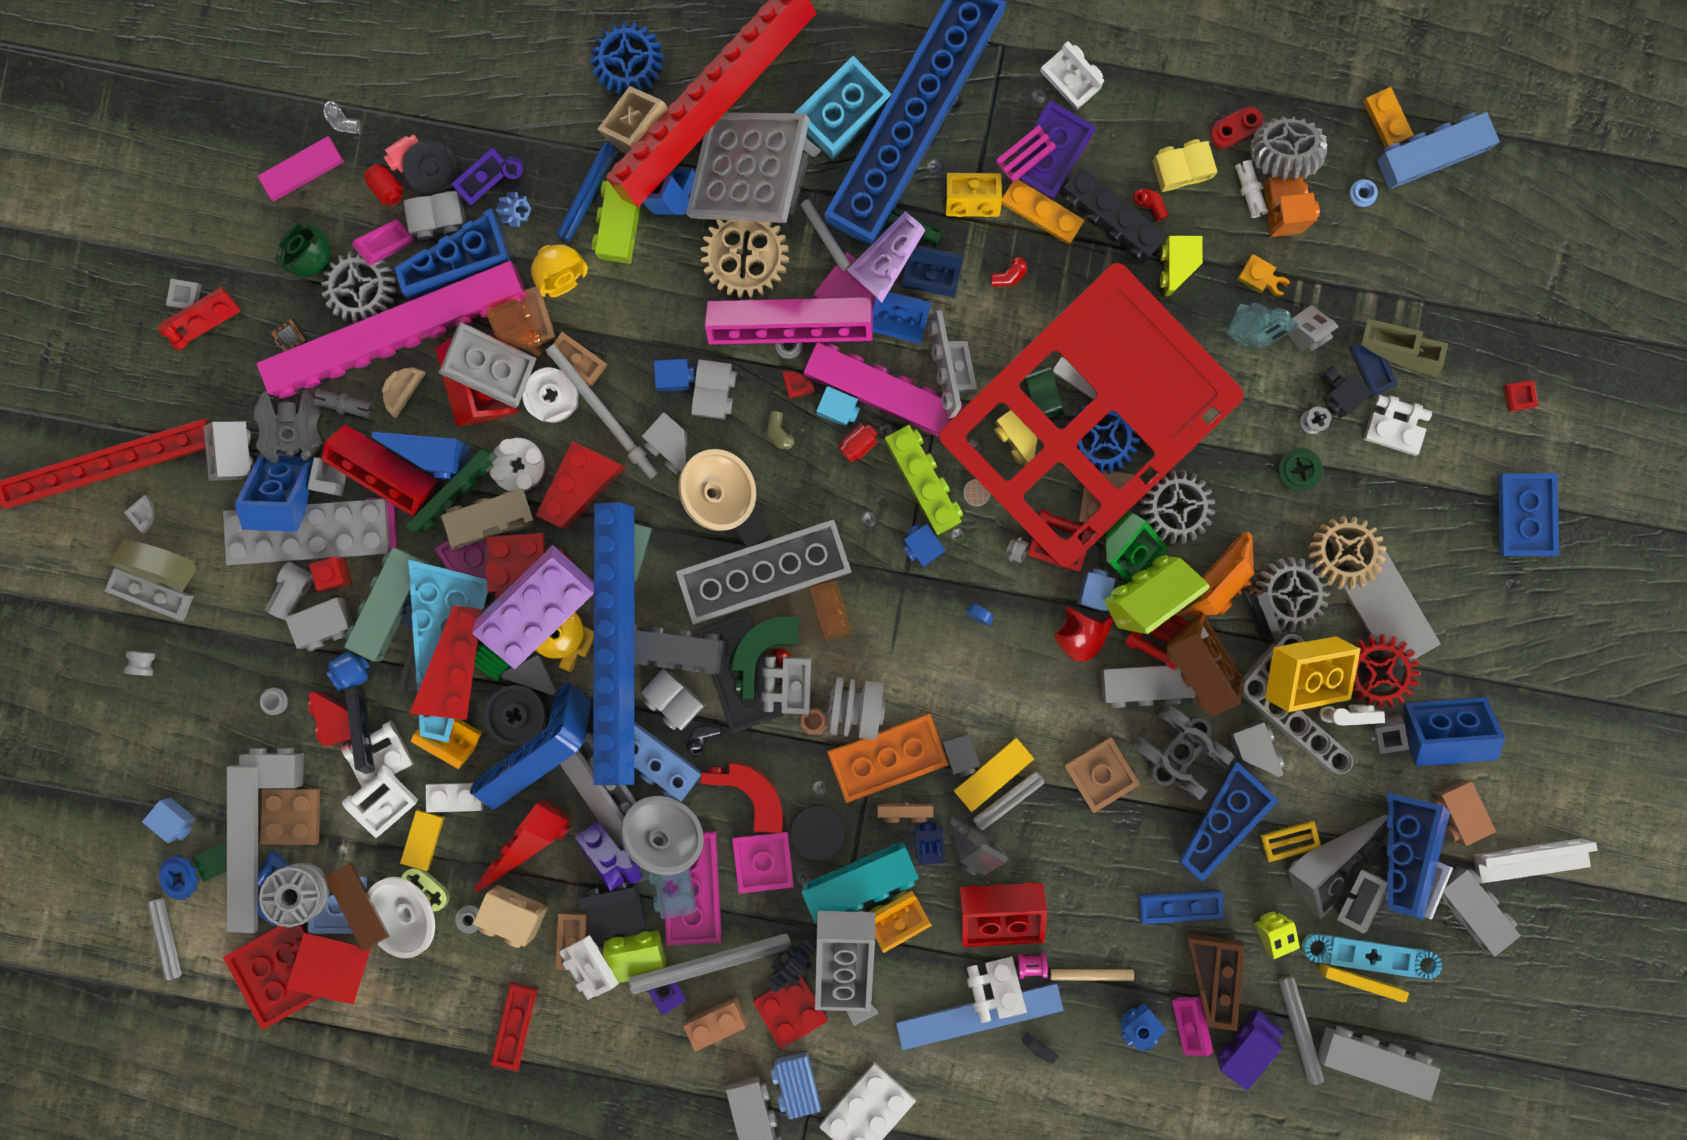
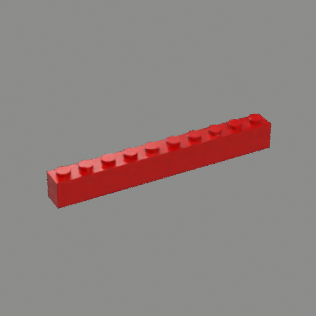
M769 0L759 9L758 13L748 24L741 28L735 38L705 67L697 79L688 85L685 92L669 106L668 110L657 122L651 125L647 133L632 146L631 150L620 162L614 165L613 169L606 176V179L622 200L636 207H639L816 15L810 0Z

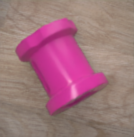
M1041 953L1040 956L1017 954L1019 979H1024V976H1042V978H1047L1046 953ZM1027 965H1038V967H1026Z

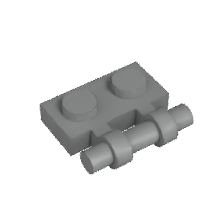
M765 656V664L761 671V675L764 676V691H761L763 711L773 712L774 702H782L781 713L809 714L812 658L784 657L783 667H775L776 656ZM775 677L783 678L782 692L775 691Z

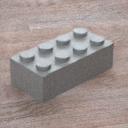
M818 911L815 1010L871 1012L875 950V912Z

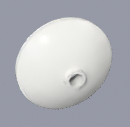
M388 877L375 883L369 889L368 894L390 935L389 938L378 943V945L387 953L399 958H412L424 952L430 946L435 933L434 913L427 897L417 886L403 878Z

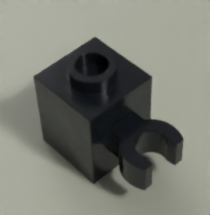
M1331 366L1320 374L1322 380L1332 388L1322 397L1326 402L1325 407L1332 415H1337L1339 418L1348 415L1373 394L1356 373L1347 376L1343 380L1338 370Z

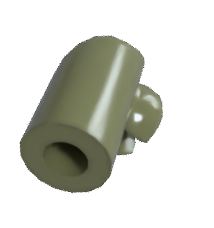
M770 411L767 429L768 438L777 448L790 449L794 445V438L792 435H787L781 428L783 413Z

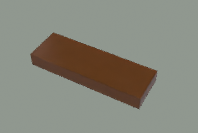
M349 863L325 877L362 951H366L390 937L353 863Z

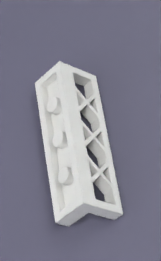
M1580 838L1473 854L1476 874L1482 880L1481 883L1588 868L1591 867L1588 852L1598 850L1596 842Z

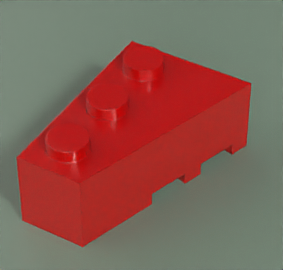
M572 441L536 516L560 528L567 529L626 468Z

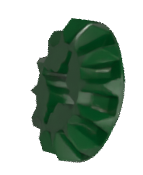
M1306 448L1290 450L1283 455L1278 465V477L1281 478L1285 487L1294 491H1307L1314 488L1321 480L1323 473L1322 462L1318 455ZM1298 462L1300 466H1310L1309 469L1303 472L1302 478L1299 474L1290 473L1297 467L1296 463Z

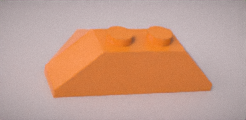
M1249 532L1241 533L1202 576L1209 584L1210 589L1174 615L1197 616L1202 612L1204 615H1217L1218 613L1222 615L1232 606L1233 602L1230 600L1236 593L1242 594L1241 590L1251 585L1249 579L1254 575L1253 540Z

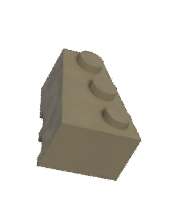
M523 488L502 493L491 499L484 498L474 501L473 505L465 508L455 506L446 509V514L441 515L451 550L486 541L487 537L503 536L531 528L533 523Z

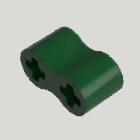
M1050 365L1032 370L1023 379L1029 399L1049 419L1063 415L1062 402Z

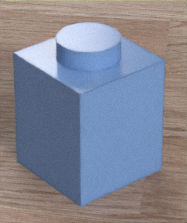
M172 798L160 800L142 823L165 842L169 843L183 840L191 832L192 827L190 825L196 818Z

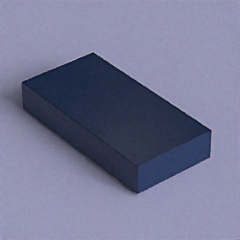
M1362 342L1348 348L1365 385L1373 393L1371 397L1399 385L1385 358L1362 346Z

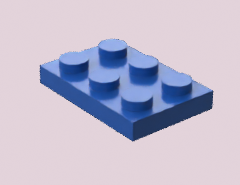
M1557 473L1499 474L1500 556H1559Z

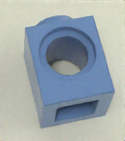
M1093 569L1092 573H1085L1077 605L1100 611H1108L1104 600L1112 595L1111 592L1115 579L1108 577L1109 572L1099 569Z

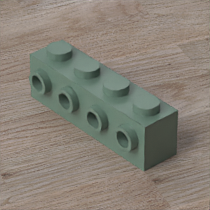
M394 547L385 554L381 563L384 567L380 575L375 576L370 584L369 590L371 593L367 601L364 600L357 611L359 618L355 626L352 625L346 633L345 640L347 642L344 648L374 662L383 660L411 602L408 560L428 565L429 562Z

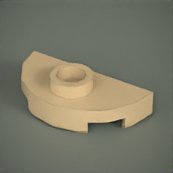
M414 367L394 371L386 379L382 388L383 401L386 410L393 417H398L426 372Z

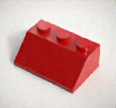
M497 334L489 335L498 340ZM452 338L435 348L440 368ZM442 375L456 427L481 424L519 412L518 407L513 408Z
M1027 882L1024 884L960 887L962 947L1045 943L1047 906L1043 883Z

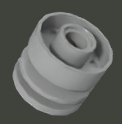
M837 677L830 694L827 718L830 725V734L837 735L838 723H844V736L848 737L851 726L857 725L859 738L877 740L879 725L883 726L886 698H882L884 683L865 681L862 692H856L855 679H851L849 691L842 690L844 678Z
M301 862L276 870L266 878L261 887L259 902L262 912L269 921L283 927L302 925L313 919L325 909L330 899L331 889L325 879V873L313 864ZM293 890L296 891L298 899L294 896Z

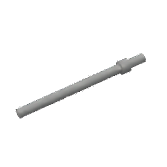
M556 345L550 346L546 352L629 453L627 455L634 464L637 463L649 479L656 476L658 472L645 457L647 454L642 447L636 446Z

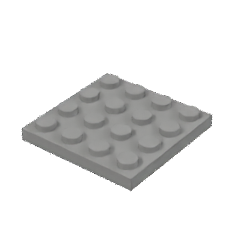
M725 112L704 135L686 215L696 219L786 223L810 118L806 114Z

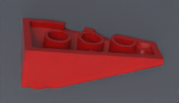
M548 798L536 803L514 832L517 836H514L503 847L500 853L502 856L490 865L474 890L476 892L481 891L557 838L562 840L571 829L568 823L572 817Z

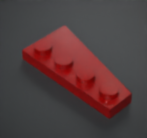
M453 605L409 714L467 720L478 638L472 632L474 622L481 615L482 609Z

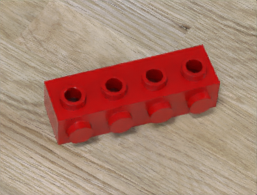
M346 424L325 441L322 461L411 516L415 517L433 498L437 480Z

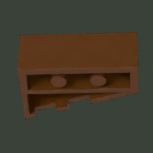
M1187 933L1208 1027L1237 1031L1245 951L1243 941Z

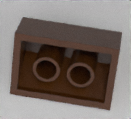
M1202 612L1170 637L1167 655L1173 664L1177 663L1182 671L1181 677L1186 686L1192 687L1199 707L1202 710L1205 709L1208 715L1212 717L1241 703L1245 680Z

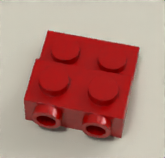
M544 533L487 537L488 592L495 593V598L500 597L545 553Z

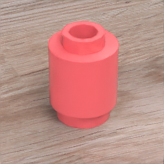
M414 134L410 137L405 136L385 149L388 155L383 158L392 171L398 169L400 173L403 172L404 154L410 146L418 142Z

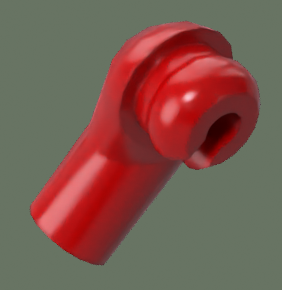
M1141 188L1134 193V202L1139 206L1151 209L1156 222L1169 217L1162 197L1158 192Z

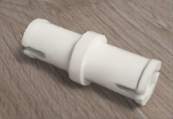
M1247 160L1243 162V166L1240 163L1237 164L1235 169L1242 185L1240 191L1242 196L1246 197L1251 218H1257L1261 216L1260 213L1262 215L1267 214L1268 208H1266L1261 192L1263 186L1257 180L1252 160Z

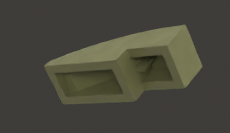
M1371 319L1367 320L1361 343L1362 346L1386 360L1438 377L1443 368L1448 343L1423 338V331Z
M128 540L122 541L109 560V564L158 586L162 583L180 592H183L197 570L194 562L188 558L155 546Z

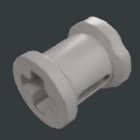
M1314 407L1301 415L1300 427L1307 434H1316L1329 427L1331 414L1325 408ZM1318 417L1319 422L1313 424L1311 419Z

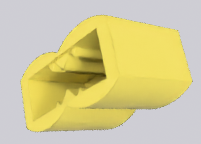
M1199 139L1185 143L1184 148L1174 149L1173 146L1163 148L1158 151V155L1152 161L1161 192L1212 179L1217 174L1209 142H1200Z

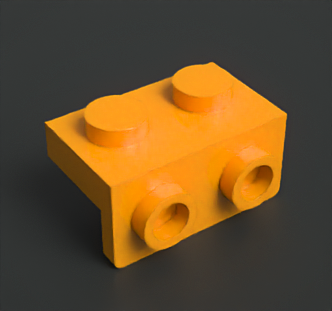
M454 719L449 742L420 736V728L413 734L411 742L459 769L474 752L481 736V731L460 719Z
M907 891L901 892L893 897L891 903L885 906H876L869 911L875 912V938L884 953L932 926L913 891L908 893Z

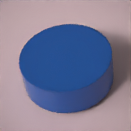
M975 603L970 604L966 611L968 616L985 626H990L994 619V615Z

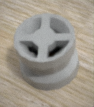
M126 651L128 665L124 668L125 674L153 676L151 662L155 659V653Z

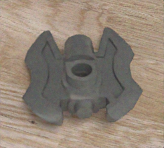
M308 389L303 390L298 414L295 403L282 402L278 404L276 416L267 392H263L254 410V419L259 426V438L255 446L272 463H278V452L285 454L286 457H294L295 453L303 451L301 453L302 460L307 461L316 454L323 442L317 432V421L321 412L319 405H314V397Z

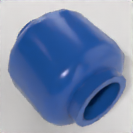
M346 651L329 662V671L326 674L338 691L340 689L345 691V689L356 688L368 679L366 669L370 666L363 656H356L353 652Z

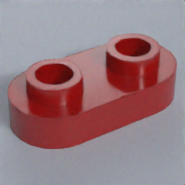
M1246 107L1219 120L1211 129V142L1218 148L1226 149L1254 136L1257 129L1261 128L1264 123L1263 115L1254 107ZM1246 117H1252L1254 124H1249L1246 121ZM1222 129H1228L1230 135H1223Z

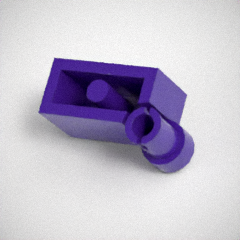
M492 147L456 179L452 185L472 205L503 176L509 179L520 177L523 173V164L516 157L504 159L496 148Z
M596 822L575 836L583 856L609 891L624 883L621 872L625 875L624 877L628 883L634 884L641 880L643 873L639 865L630 858L626 850L620 851L599 822Z
M1253 1010L1247 1017L1245 1024L1240 1025L1237 1029L1233 1041L1229 1045H1224L1219 1051L1217 1061L1220 1071L1248 1091L1282 1050L1281 1044L1276 1040V1037L1281 1040L1284 1031L1268 1021L1267 1016L1260 1010Z

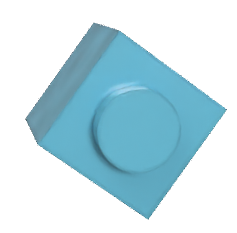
M827 386L816 412L818 416L847 428L849 421L855 422L860 408L856 406L858 399Z

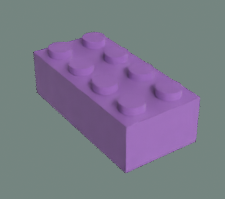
M552 545L475 620L472 634L513 669H516L594 594V581Z

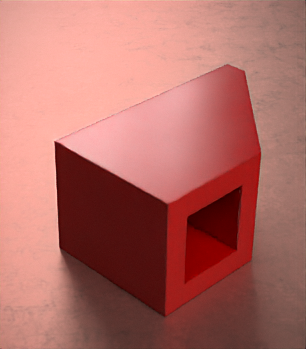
M323 691L309 693L308 709L310 714L315 717L317 724L315 734L317 740L320 743L322 742V746H331L351 740L347 705Z

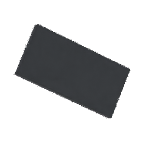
M748 612L696 630L698 638H703L704 633L718 634L720 635V640L727 641L723 674H711L731 734L784 716L781 713L782 709L779 702H774L773 712L763 711L761 691H764V676L761 675L765 660L762 653L755 664L754 699L738 700V693L734 692L735 677H739V672H728V666L732 651L737 642L747 631L753 628Z

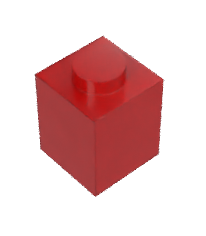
M335 556L309 564L316 591L327 592L353 584L346 558Z

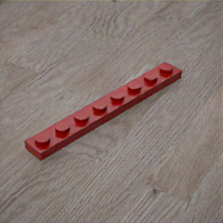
M202 419L1 480V508L10 509L205 450L203 426L209 424V421Z

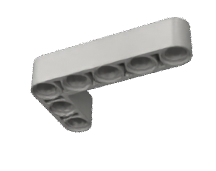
M1283 634L1281 639L1271 643L1243 676L1245 682L1242 697L1324 769L1336 774H1345L1353 766L1351 754L1301 710L1287 712L1280 707L1275 713H1271L1269 710L1270 701L1265 699L1269 679L1266 664L1269 660H1272L1274 647L1284 646L1285 641L1288 639L1292 640L1294 644L1304 642L1298 635ZM1254 680L1258 684V691L1256 694L1250 695L1247 689L1248 684ZM1297 717L1300 721V727L1293 732L1290 729V721ZM1318 735L1321 744L1314 750L1311 747V739ZM1339 753L1342 759L1341 764L1334 768L1332 758Z

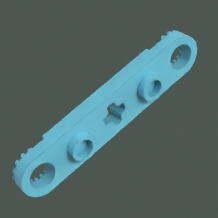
M1311 933L1302 942L1303 954L1316 963L1423 979L1436 978L1440 974V970H1442L1440 957L1432 951L1320 933ZM1315 940L1322 941L1324 949L1319 955H1313L1310 952V944L1315 942ZM1372 949H1374V953L1378 954V959H1373L1372 963H1370V960L1365 958L1366 953H1371ZM1430 957L1433 961V966L1431 970L1423 972L1419 966L1421 964L1420 961H1422V958Z

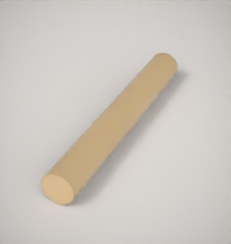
M1050 969V980L1134 981V970Z

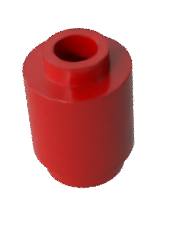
M375 164L364 173L363 177L366 180V186L382 205L389 204L393 206L402 199L404 188L387 167Z
M859 423L841 439L842 443L838 448L853 463L856 459L860 460L878 444L875 439L878 434L868 423L865 426Z

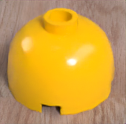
M546 245L542 247L531 266V277L540 294L544 297L546 293L550 297H557L570 291L578 285L575 280L580 275L584 278L588 270L581 255L567 245Z

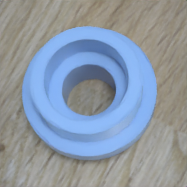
M1366 179L1355 182L1349 191L1351 201L1359 207L1370 206L1378 195L1376 185ZM1359 190L1366 192V198L1360 197Z

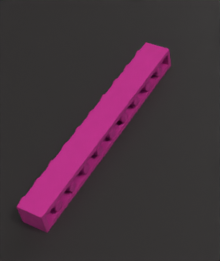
M509 261L256 364L267 393L280 399L288 398L296 394L295 390L303 387L306 389L316 387L321 384L320 380L327 377L338 378L346 374L345 370L352 367L362 368L371 364L370 360L377 357L387 358L396 354L395 350L402 347H415L421 344L422 339L429 336L431 338L440 337L447 333V329L454 326L457 328L460 322L469 325L472 323V319L479 316L482 318L490 317L497 313V309L504 306L507 308L517 306L528 295L517 267Z

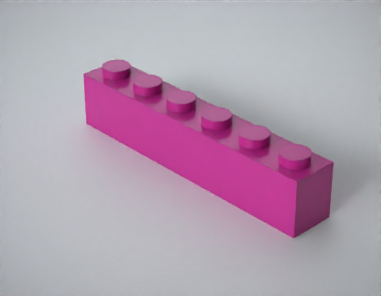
M872 297L708 301L705 320L708 343L751 344L872 341Z
M817 342L804 370L806 378L852 396L866 405L939 437L940 431L952 420L948 419L946 409L944 410L942 407V398L938 397L939 393L929 387H924L923 390L913 386L914 381L901 375L895 378L888 374V369L880 365L874 364L873 367L863 363L864 359L853 353H849L846 356L838 352L839 348L831 343L824 342V345ZM961 402V408H960L959 412L963 409V406H964V404H963L962 402Z

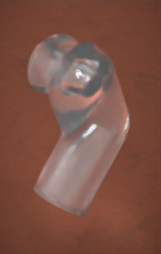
M329 101L325 103L324 116L332 129L342 132L360 133V120L346 118L336 102Z

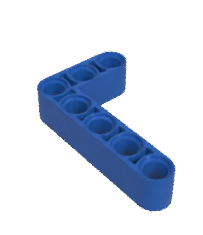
M571 683L563 685L555 695L548 728L479 776L471 786L470 794L491 810H494L575 754L585 740L591 699Z

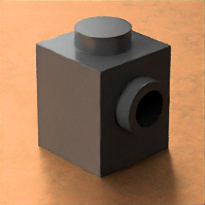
M1401 712L1384 714L1385 723H1375L1374 726H1369L1371 742H1377L1380 754L1409 750Z

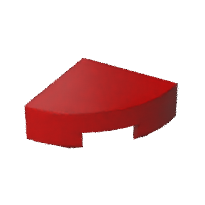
M794 371L782 372L789 399L815 393L811 381L802 374Z

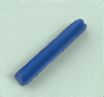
M605 142L602 145L557 232L558 238L565 242H571L617 154L616 147L610 143Z

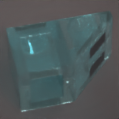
M1252 303L1251 306L1240 304L1227 334L1239 345L1263 349L1296 330L1298 324L1290 317L1291 313L1285 309L1275 308L1270 310L1257 303Z

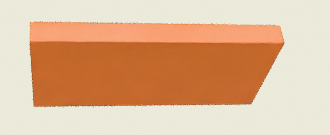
M930 713L878 732L877 740L861 738L827 751L846 803L949 765Z

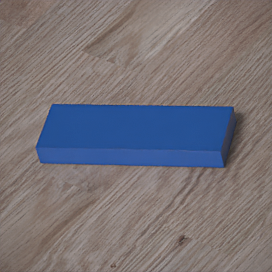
M1221 890L1138 895L1141 924L1225 919L1223 891Z

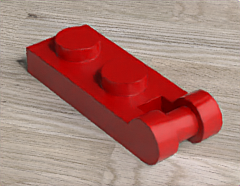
M221 287L161 322L157 330L163 337L170 339L169 343L175 350H181L189 341L239 313L240 307L229 293ZM182 326L184 330L178 333L176 329Z

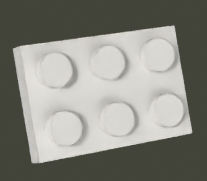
M873 1062L819 1124V1128L833 1140H883L912 1107L916 1099L880 1066Z

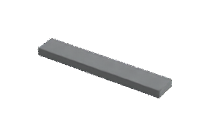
M230 765L227 767V932L255 933L258 931V766Z

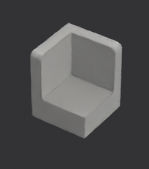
M314 457L308 489L343 497L347 476L322 461L321 458Z

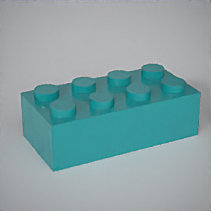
M903 840L804 883L802 895L816 924L818 911L844 912L847 910L848 912H856L864 907L863 903L871 899L874 902H879L889 897V892L899 888L900 891H904L915 885L914 881L919 879Z

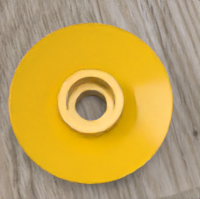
M576 612L557 629L560 632L559 637L554 638L550 635L536 649L539 654L548 658H563L572 654L579 647L584 630L582 621Z

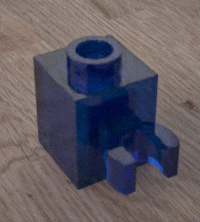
M936 822L920 823V828H914L917 864L945 863L942 826L937 827Z

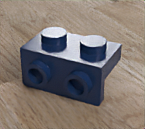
M916 246L906 262L901 287L955 298L963 255L931 249L925 246Z

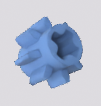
M507 192V197H499L496 211L501 217L500 222L509 223L511 227H520V221L528 222L531 207L526 201L527 197L518 196L517 192Z

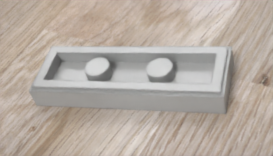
M115 566L104 591L179 621L185 620L194 595L180 592L162 583L158 586Z

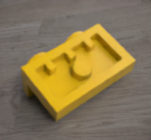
M947 173L946 216L999 217L1002 203L1001 173Z

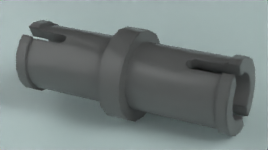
M320 388L315 392L314 396H317L318 399L314 398L313 403L316 406L331 408L343 415L350 413L367 419L371 416L372 411L369 410V408H373V402L371 401L368 402L350 397L348 393L337 394Z

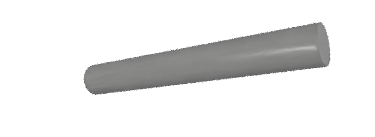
M809 199L801 203L802 209L841 271H846L851 264Z

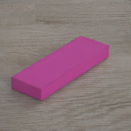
M327 136L258 175V178L270 199L276 201L340 165L344 160L332 139Z

